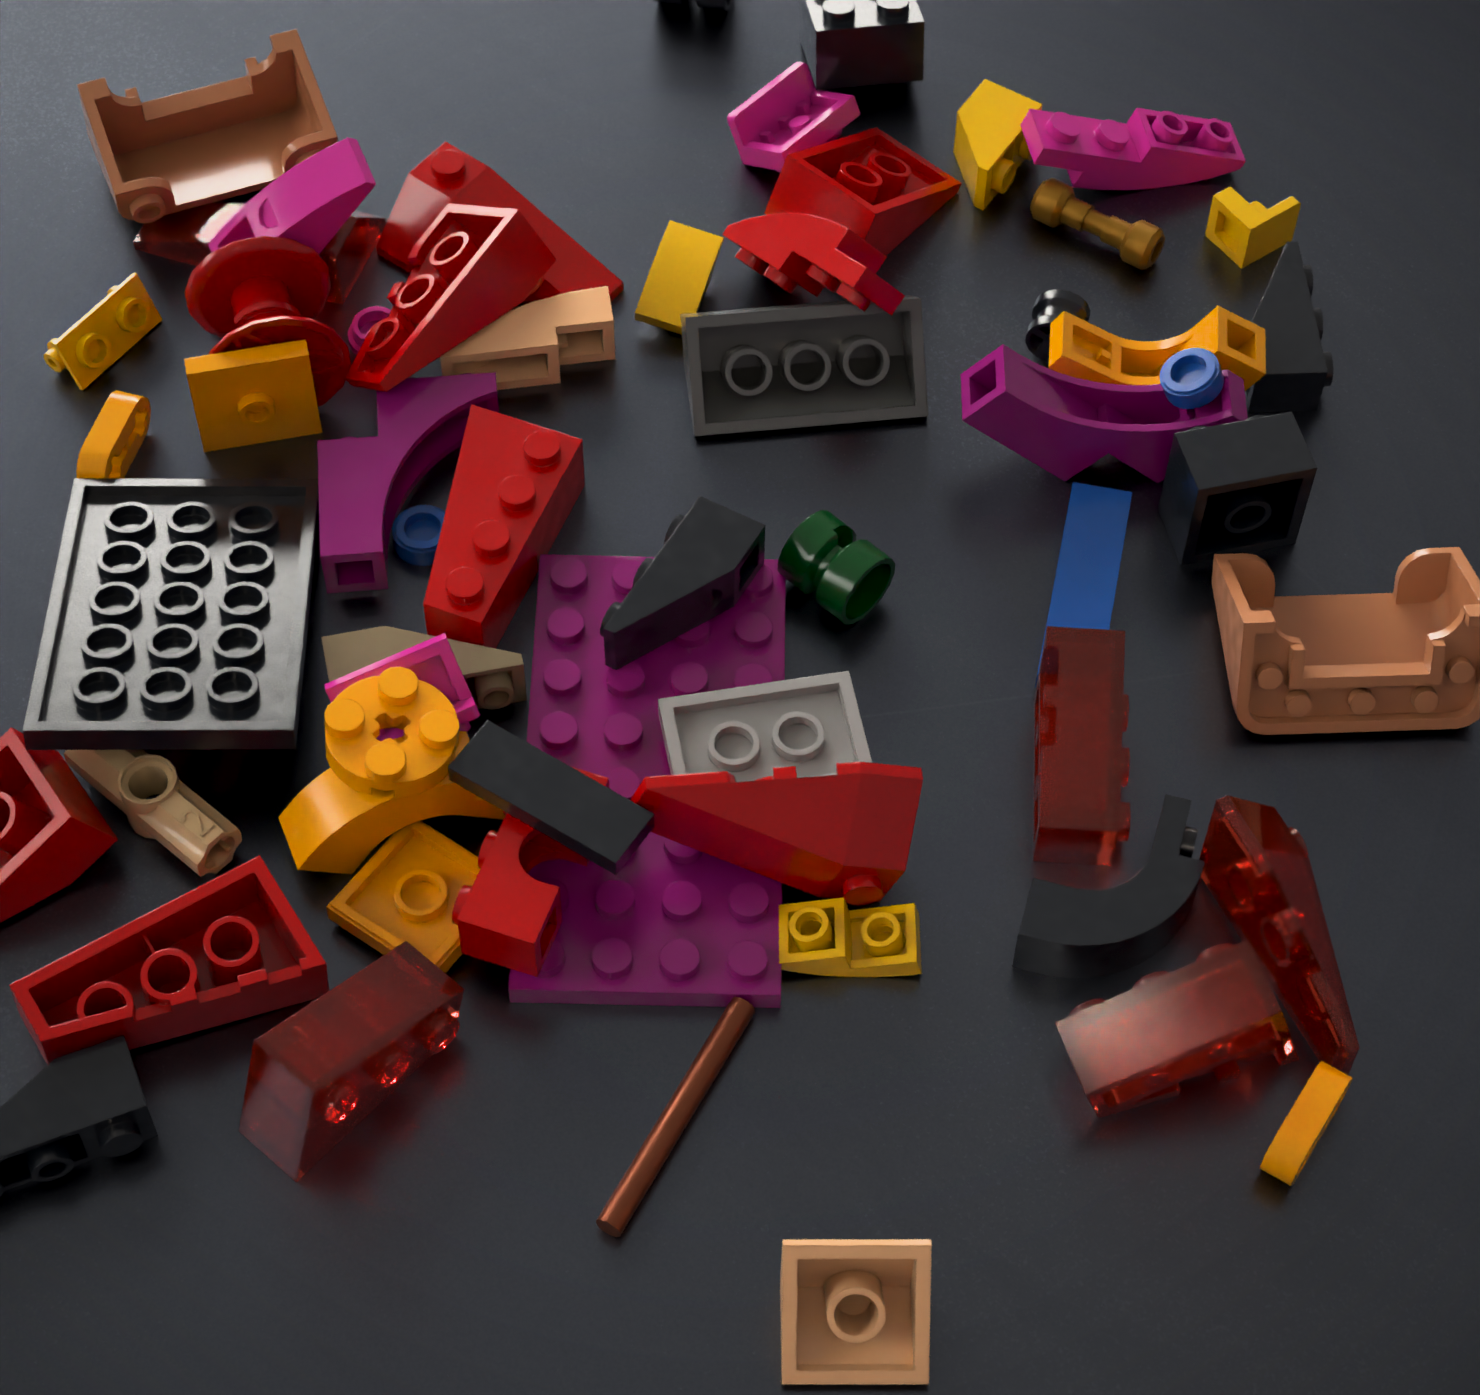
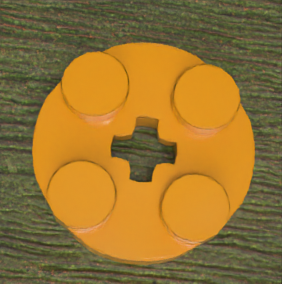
M391 667L384 670L380 676H372L357 681L344 689L327 706L324 712L325 748L328 764L343 783L358 792L372 795V788L382 791L394 790V798L418 795L440 783L447 776L448 766L455 759V751L459 743V720L457 719V713L449 699L440 690L425 681L418 680L416 674L410 669ZM394 727L404 731L405 741L397 743L392 738H387L383 741H379L376 738L380 735L381 729Z

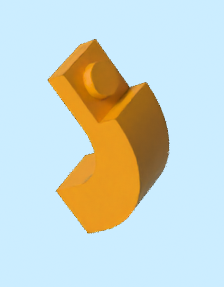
M1217 306L1193 328L1181 335L1159 341H1135L1118 337L1063 311L1050 323L1048 368L1075 378L1119 385L1161 384L1159 375L1167 359L1184 349L1204 348L1211 351L1217 357L1222 370L1228 369L1244 380V389L1246 391L1266 374L1265 329Z
M459 731V743L455 751V758L470 741L466 731ZM404 736L394 739L397 743L405 741ZM330 767L304 787L279 815L278 819L298 870L353 874L378 844L396 831L415 822L445 815L504 820L505 815L503 810L449 780V773L440 783L423 793L411 797L394 798V790L382 791L372 788V795L358 792L343 783Z

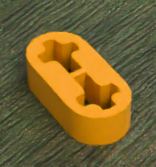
M118 390L110 394L79 452L76 468L77 478L125 477L148 432L151 407L147 397Z
M1320 1061L1275 1135L1262 1160L1260 1169L1292 1186L1338 1110L1353 1078L1324 1061Z

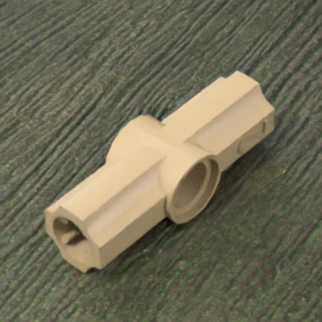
M144 750L65 751L64 757L67 765L127 815L130 826L137 834L145 838L156 839L200 877L208 873L216 875L232 861L236 848L242 842L239 828L180 781L176 768L166 758L148 754ZM160 794L156 798L146 799L149 796Z

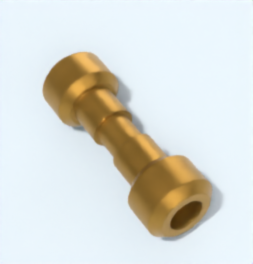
M1055 178L1043 181L1036 190L1031 202L1030 210L1033 219L1052 228L1066 224L1080 232L1085 230L1100 237L1101 242L1118 249L1122 261L1140 270L1151 267L1162 251L1165 242L1162 228L1145 220H1139L1131 224L1114 215L1109 217L1095 210L1094 206L1075 198L1072 186Z

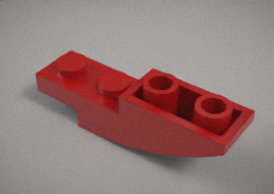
M799 213L767 214L730 224L722 234L740 247L735 258L760 275H764L790 294L793 293L798 285L818 297L825 287L833 293L836 291L839 296L863 312H866L872 303L891 316L905 297L904 294L876 274L887 257L852 230L832 220Z

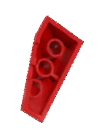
M448 203L414 244L407 258L413 265V269L406 283H394L387 298L393 304V308L387 318L380 320L371 327L345 379L351 386L384 392L389 391L524 302L527 297L539 289L543 282V276L557 259L519 209Z

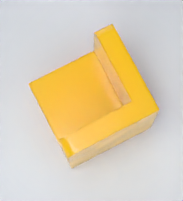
M1230 186L1213 195L1205 236L1243 269L1282 247L1286 242L1292 241L1301 203L1291 196L1267 209L1258 201H1253L1249 204Z

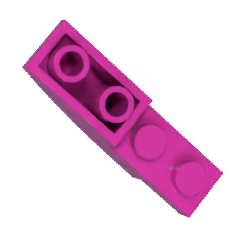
M1136 108L1125 124L1110 119L1100 120L1069 115L1064 112L1029 109L1020 124L1033 163L1067 169L1074 188L1129 191L1171 187L1221 176L1241 169L1246 162L1231 123L1216 118L1205 119L1180 115L1171 111Z
M347 137L317 152L267 185L249 200L209 242L208 245L211 253L233 241L270 236L293 239L313 248L319 255L376 185L357 139Z

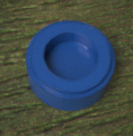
M1188 348L1175 353L1163 364L1159 375L1167 400L1172 405L1182 409L1199 408L1210 403L1219 395L1224 385V375L1217 357L1211 351L1204 348Z
M416 505L404 510L396 517L392 526L395 551L401 559L417 566L433 565L445 511L432 505Z

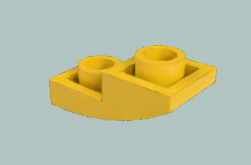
M670 220L635 311V320L682 335L680 314L698 313L704 292L707 291L724 237Z
M844 897L779 905V964H782L781 970L836 977H894L922 974L920 917L915 903L849 910Z

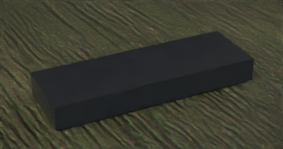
M488 720L448 766L449 780L615 875L619 873L655 827L654 813Z

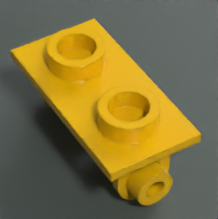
M133 273L119 286H112L102 301L58 339L53 338L47 343L48 351L43 355L47 365L56 372H61L64 368L68 369L80 390L87 388L163 320L138 274Z

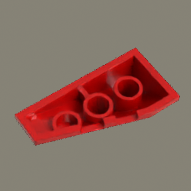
M446 141L408 173L376 245L378 255L411 273L413 265L407 258L414 244L448 203L519 209L557 259L543 276V282L539 289L522 302L523 305L567 292L608 286L610 301H612L624 290L622 280L493 169Z
M859 761L836 763V775L797 778L796 766L774 767L773 776L744 782H736L734 775L728 771L646 776L630 800L654 813L655 827L651 830L654 834L814 896L823 898L844 897L848 904L867 905L880 902L906 871L923 775L922 769L918 767Z

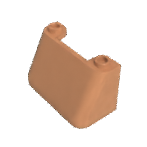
M297 29L270 35L272 51L265 60L258 64L256 57L245 59L247 76L141 103L136 87L126 89V97L117 96L110 91L105 77L77 84L91 145L116 207L122 217L138 223H151L164 215L262 190L297 164L338 142V136Z
M1460 547L1426 548L1408 555L1398 566L1393 593L1274 596V574L1267 562L1257 555L1247 553L1214 554L1212 589L1232 705L1238 720L1245 729L1262 735L1442 730L1467 727L1479 720L1480 580Z

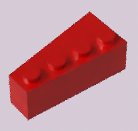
M471 404L423 602L428 635L438 636L445 633L447 639L497 648L539 571L540 554H548L585 486L583 439Z
M260 855L9 984L20 1017L47 1065L55 1058L121 1035L125 1036L129 1050L330 995L327 964Z

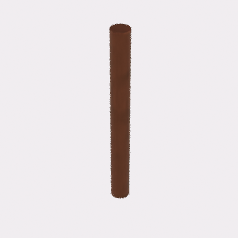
M733 997L603 1208L596 1220V1224L607 1234L620 1237L753 1017L755 1008L748 1001L739 997Z

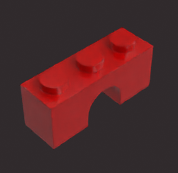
M572 767L609 788L608 777ZM503 811L505 818L498 832L490 830L484 838L478 857V868L480 871L473 886L464 885L458 893L452 911V923L458 925L461 952L463 954L538 977L563 922L560 887L536 880L528 872L539 863L547 860H567L586 867L590 860Z

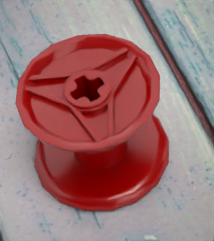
M270 236L233 241L208 254L191 272L184 292L188 312L206 332L222 338L210 350L209 354L306 339L318 407L326 404L344 386L345 376L351 367L349 347L333 328L313 320L323 309L331 289L328 265L313 248L290 238Z

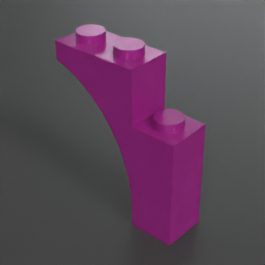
M1004 344L960 374L962 421L1063 481H1067L1109 453L1156 483H1159L1165 478L1174 433L1187 431L1196 426L1209 427L1248 419L1244 380L1228 369L1222 370L1224 385L1219 395L1210 403L1194 409H1182L1172 405L1167 400L1161 384L1119 385L1075 378L1041 366Z
M496 372L464 373L460 375L422 378L408 377L387 392L376 390L378 436L317 440L320 559L327 594L389 589L388 550L393 523L407 497L423 476L445 456L462 445L471 404L499 413Z

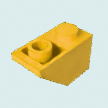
M987 79L982 81L957 111L953 150L973 206L981 210L987 207L998 192L1004 194L1009 189L1015 178L1017 168L1025 159L1032 160L1020 124L1029 109L1042 110L1041 103Z

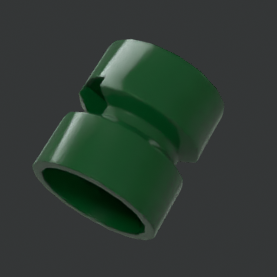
M820 510L806 518L790 535L778 559V572L806 595L816 590V601L821 607L843 624H854L871 612L882 599L895 574V563L891 557L868 540L859 539L856 541L854 530L831 512Z

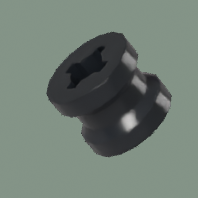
M1061 289L1048 290L1041 293L1034 302L1032 310L1033 321L1028 326L1025 343L1029 351L1044 361L1049 362L1050 323L1063 311L1089 322L1091 311L1088 303L1081 296L1071 291Z

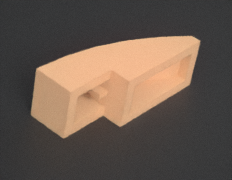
M608 286L567 292L533 301L510 310L440 356L442 376L496 372L497 390L561 383L560 365L614 360V318Z

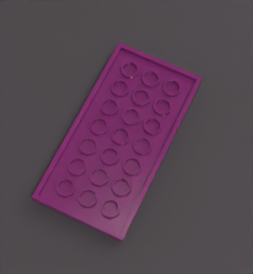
M540 554L526 742L568 766L608 777L609 789L629 800L646 776L671 775L658 715V699L785 680L786 578L778 572V559H764L763 566L734 607L615 670L605 665L604 637L600 635L601 623L609 607L616 601L622 603L631 591L636 572L641 563L648 557ZM652 832L648 834L617 875L592 861H589L586 867L561 859L544 861L528 872L536 880L560 887L563 922L538 977L510 969L508 989L510 1002L727 1007L733 997H739L748 1001L754 1008H781L782 964H779V905L782 904L781 882Z

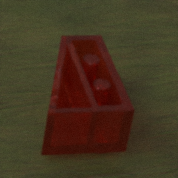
M1047 626L1034 697L1033 861L1111 866L1117 841H1128L1131 819L1130 802H1120L1121 786H1127L1130 767L1129 747H1122V732L1127 730L1129 716V696L1124 694L1125 631Z
M1248 939L1236 945L1230 943L1215 945L1202 952L1197 957L1196 962L1171 973L1168 971L1150 973L1139 979L1131 990L1108 1000L1098 998L1083 1002L1070 1012L1069 1017L1055 1022L1084 1093L1098 1118L1180 1095L1181 1089L1178 1083L1186 1079L1215 1072L1219 1083L1240 1078L1241 1071L1238 1064L1273 1054L1279 1066L1299 1060L1283 1012Z
M407 941L403 942L253 1041L239 1132L290 1178L297 1182L432 1054L442 1051L450 1044L460 1027V1022L457 1019L465 989Z

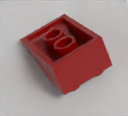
M875 127L788 154L764 214L799 213L832 220L849 228L887 256L955 196L962 183Z
M12 727L0 737L1 923L71 885L118 840L61 754L57 750H26L23 733Z

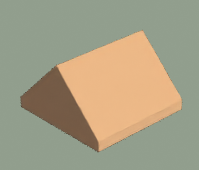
M782 1240L780 1273L782 1385L929 1384L931 1240Z

